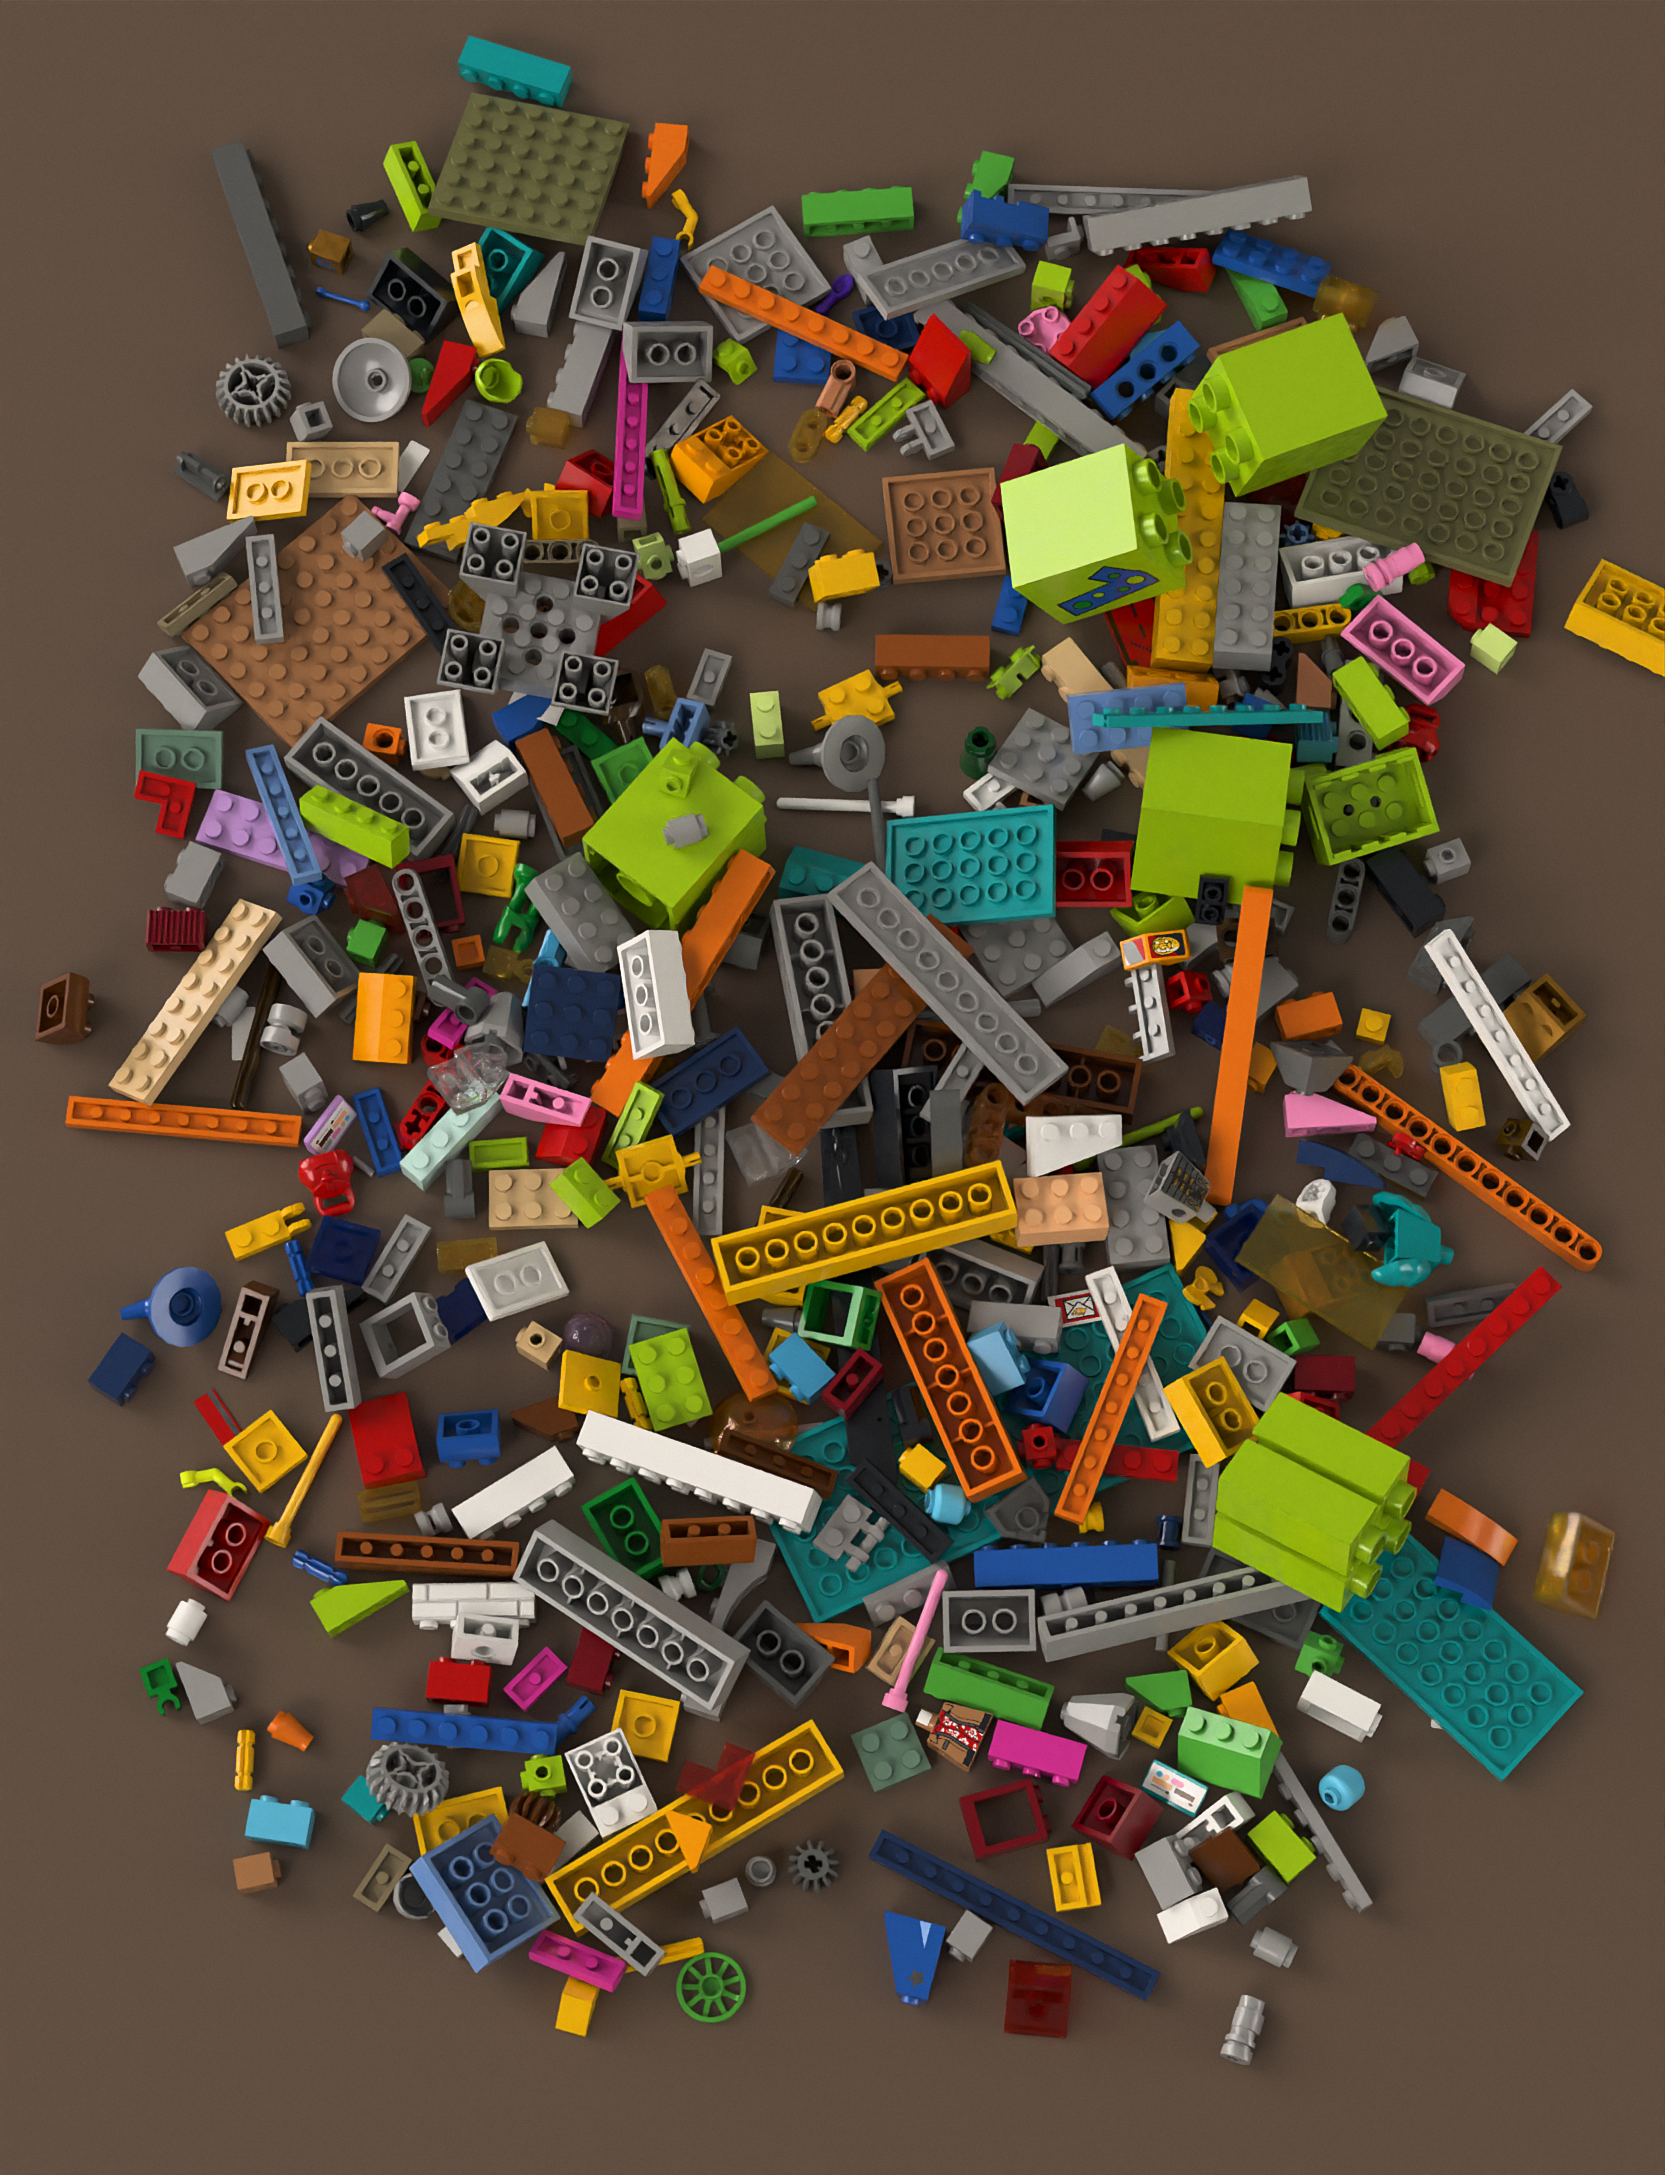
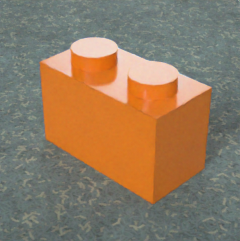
M1318 991L1308 995L1303 1000H1285L1279 1006H1276L1274 1014L1282 1041L1317 1040L1339 1034L1343 1025L1333 992L1324 994L1323 991Z

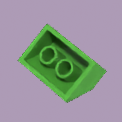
M1189 1706L1178 1733V1771L1192 1779L1262 1799L1283 1741L1269 1729Z

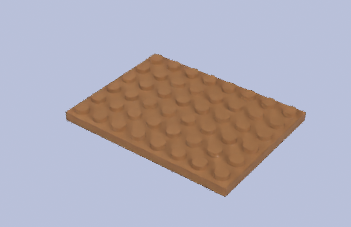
M347 495L277 554L284 642L256 644L249 578L232 591L227 599L220 601L208 614L201 617L181 635L185 642L190 644L233 691L292 749L320 716L328 722L334 720L428 640L424 631L384 575L382 566L406 553L451 619L464 609V604L355 495ZM366 511L385 528L388 540L365 562H362L357 556L355 558L349 556L343 549L342 545L344 543L341 532L361 513Z

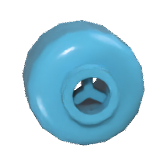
M938 1483L932 1490L928 1489L925 1496L924 1511L929 1514V1517L934 1522L956 1525L961 1522L963 1516H968L970 1513L971 1501L966 1497L963 1487Z
M1348 1765L1334 1767L1319 1783V1793L1322 1800L1327 1806L1338 1811L1349 1809L1364 1795L1365 1791L1363 1777L1356 1769Z

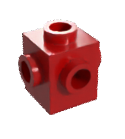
M1183 970L1164 981L1169 1010L1186 1011L1187 1014H1194L1203 1010L1204 1005L1213 1001L1210 983L1204 973Z
M1039 1423L1026 1427L1027 1430H1022L1021 1440L1016 1442L1019 1458H1024L1026 1468L1045 1469L1051 1467L1052 1464H1056V1453L1061 1452L1059 1434L1053 1435L1052 1426L1045 1427L1044 1424ZM1045 1442V1445L1042 1447L1034 1445V1443Z

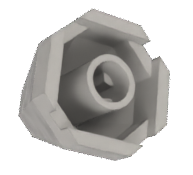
M500 992L492 995L490 1004L475 1024L469 1025L464 1038L465 1046L470 1049L473 1057L486 1064H490L491 1059L500 1060L498 1066L508 1067L523 1061L525 1052L522 1051L524 1043L521 1000L513 993Z
M1125 1693L1072 1696L1069 1702H1064L1060 1718L1064 1720L1066 1729L1107 1757L1121 1760L1131 1741L1126 1738L1129 1731H1133L1136 1725L1138 1701L1135 1700V1696Z

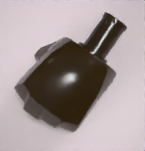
M618 667L609 715H595L601 716L602 726L613 725L617 727L621 744L624 745L637 738L633 721L644 714L645 706L643 691L635 672L628 668Z

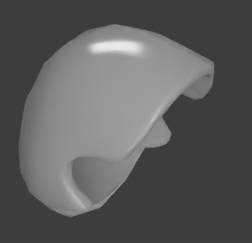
M412 1873L405 1875L397 1882L394 1887L393 1902L397 1911L405 1918L421 1920L428 1918L435 1911Z

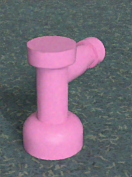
M401 492L398 497L400 507L396 514L382 510L377 506H374L371 511L377 518L386 522L385 527L397 536L402 532L401 526L409 512L418 510L421 504L416 497L406 492Z

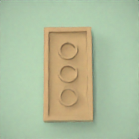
M287 442L286 462L308 460L312 464L308 498H345L347 495H355L357 498H398L399 442Z

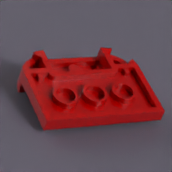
M1532 530L1511 588L1450 568L1446 608L1447 613H1450L1451 617L1459 625L1463 626L1462 630L1476 633L1478 629L1484 630L1491 623L1508 636L1530 638L1539 537L1538 530Z

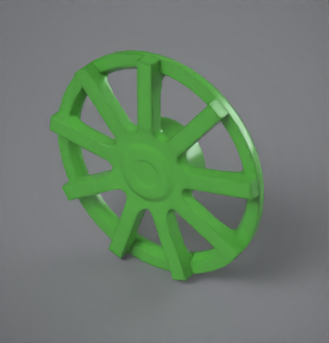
M705 1952L696 1955L687 1961L680 1970L676 1982L677 1998L683 2010L698 2021L717 2023L727 2020L739 2010L744 2002L746 1995L744 1973L740 1966L725 1954ZM710 1957L725 1960L717 1974L712 1973ZM705 1958L706 1965L705 1976H702L691 1966ZM731 1964L738 1973V1976L722 1980L723 1973L728 1965ZM687 1970L699 1980L698 1984H682ZM740 1981V1995L725 1990V1986ZM682 1990H698L699 1993L686 2003ZM721 1996L737 2001L728 2012L721 2001ZM701 1999H704L705 2006L701 2016L690 2008ZM712 2001L716 2002L722 2015L708 2017Z

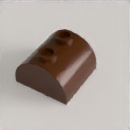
M69 972L41 985L35 1041L56 1045H70L80 1043L89 1036L91 1023L86 1021L87 1011L94 1004V995L89 993L90 981L87 978Z

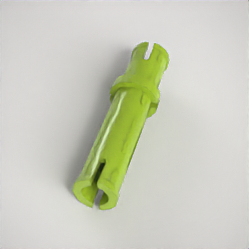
M667 449L656 450L649 455L665 502L663 505L664 511L668 512L674 535L688 532L691 530L684 509L686 505L685 500L679 494Z

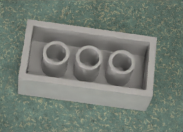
M580 852L575 853L535 877L524 891L579 970L611 973L620 967L617 947L637 935Z
M1156 1145L1110 1149L1096 1154V1172H1102L1109 1230L1105 1240L1108 1267L1113 1266L1116 1273L1155 1270L1170 1262L1165 1215L1143 1202L1159 1168Z

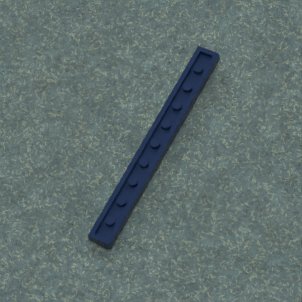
M883 1829L868 1856V1859L1145 2002H1147L1160 1976V1972Z

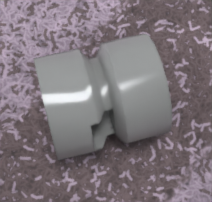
M273 1004L267 1019L270 1026L264 1028L260 1045L276 1054L295 1056L301 1041L298 1034L304 1032L308 1015L304 1011L290 1005Z
M1081 1585L1065 1589L1061 1596L1055 1592L1039 1597L1043 1616L1088 1606Z

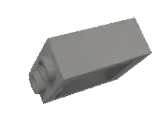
M413 1292L359 1324L379 1378L397 1379L451 1348L448 1340V1331L440 1320L437 1312V1303L430 1293ZM414 1309L426 1343L399 1358L386 1324Z

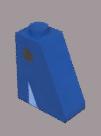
M886 1911L884 1922L896 1995L902 1997L901 2002L907 2005L919 2007L920 2002L927 2004L946 1927Z

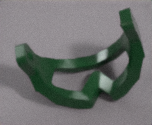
M713 1564L718 1571L713 1583H709L703 1578L707 1565H701L695 1591L705 1594L716 1589L726 1574L722 1564Z

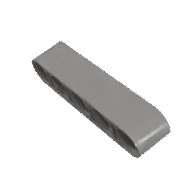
M402 869L393 876L392 885L427 991L438 974L455 982L421 878L413 869ZM402 874H410L413 877L414 886L412 889L404 890L401 888L399 878ZM416 901L422 904L424 911L421 917L415 918L409 914L408 907L411 902ZM426 929L431 932L433 940L430 945L425 946L419 943L417 935L420 930ZM430 957H436L441 961L442 969L439 973H432L428 970L427 960ZM431 999L435 1005L444 1007L441 1003Z

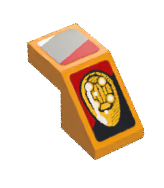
M1184 929L1142 934L1120 942L1124 970L1133 971L1154 963L1170 966L1192 958L1188 933Z

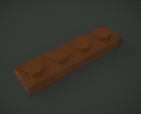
M727 1427L722 1435L717 1455L812 1488L821 1498L828 1501L833 1494L839 1472Z

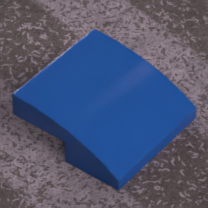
M1445 1536L1434 1585L1462 1593L1461 1602L1491 1610L1500 1565L1479 1549L1455 1538Z

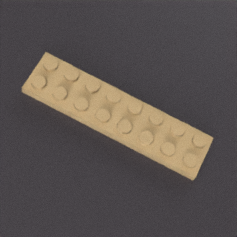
M239 899L220 928L216 930L206 949L199 954L196 962L183 977L179 986L166 1001L162 1010L149 1025L143 1037L132 1049V1052L116 1072L108 1086L119 1094L151 1106L283 918L273 910Z

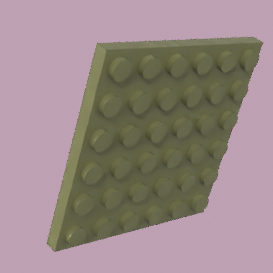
M472 92L430 200L428 215L585 246L588 235L594 236L630 133V123Z

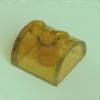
M1328 274L1319 285L1313 311L1319 312L1317 316L1319 320L1343 312L1350 331L1359 332L1361 327L1367 328L1380 292Z

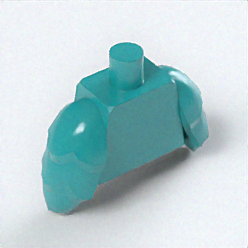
M1385 1191L1377 1192L1373 1196L1372 1201L1374 1205L1380 1206L1392 1231V1234L1384 1244V1266L1371 1272L1374 1281L1390 1287L1404 1286L1410 1288L1425 1281L1439 1263L1449 1265L1452 1262L1454 1256L1453 1248L1441 1245V1229L1437 1225L1432 1224L1428 1213L1420 1205L1412 1203L1402 1195Z

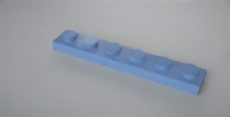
M274 745L245 750L248 765L293 885L297 886L322 880V871Z

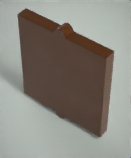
M1228 1826L1212 1837L1210 1835L1206 1836L1205 1841L1188 1851V1855L1213 1887H1217L1219 1894L1236 1884L1242 1885L1244 1879L1262 1869V1866L1231 1826Z

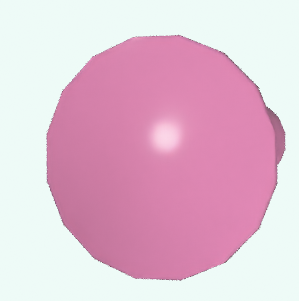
M1048 306L1033 311L1025 320H1022L1018 325V331L1020 336L1050 356L1048 351L1068 328L1071 321L1056 307Z

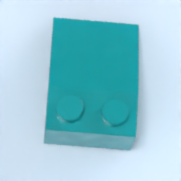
M487 227L478 244L481 246L490 296L496 299L500 316L533 278L545 254L510 231Z

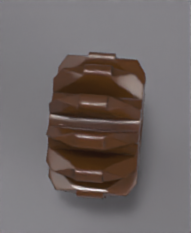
M523 1791L517 1795L509 1808L508 1816L513 1811L552 1834L557 1832L561 1824L562 1810L555 1805L554 1801L548 1800L545 1796L538 1795L536 1792Z

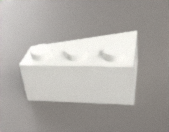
M1096 1114L1026 1117L1027 1176L1030 1177L1044 1175L1122 1145L1121 1115Z

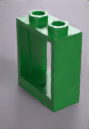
M826 1280L808 1284L797 1334L801 1338L854 1349L860 1347L862 1350L870 1351L883 1292ZM830 1290L853 1294L843 1337L821 1333Z

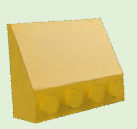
M1602 559L1577 598L1564 628L1597 643L1602 648L1609 649L1623 656L1629 661L1650 669L1653 673L1665 677V589Z

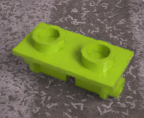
M1032 645L1027 648L1021 646L1009 657L1011 662L1005 668L1000 666L990 675L992 681L986 688L989 689L995 686L998 689L996 695L1000 699L1010 698L1023 684L1016 675L1019 673L1024 680H1027L1041 667L1042 658L1036 653L1033 655L1030 653L1035 646Z

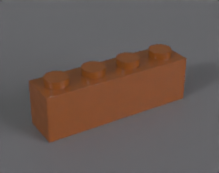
M876 634L875 677H881L884 680L907 677L916 681L926 678H938L942 681H951L955 678H966L969 681L989 679L990 636Z
M546 727L515 741L517 752L564 848L581 842L582 838L595 825L598 819L593 808L587 809L583 802L586 799V795L581 784H575L571 777L574 775V771L569 760H563L559 753L563 749L556 735L551 736Z

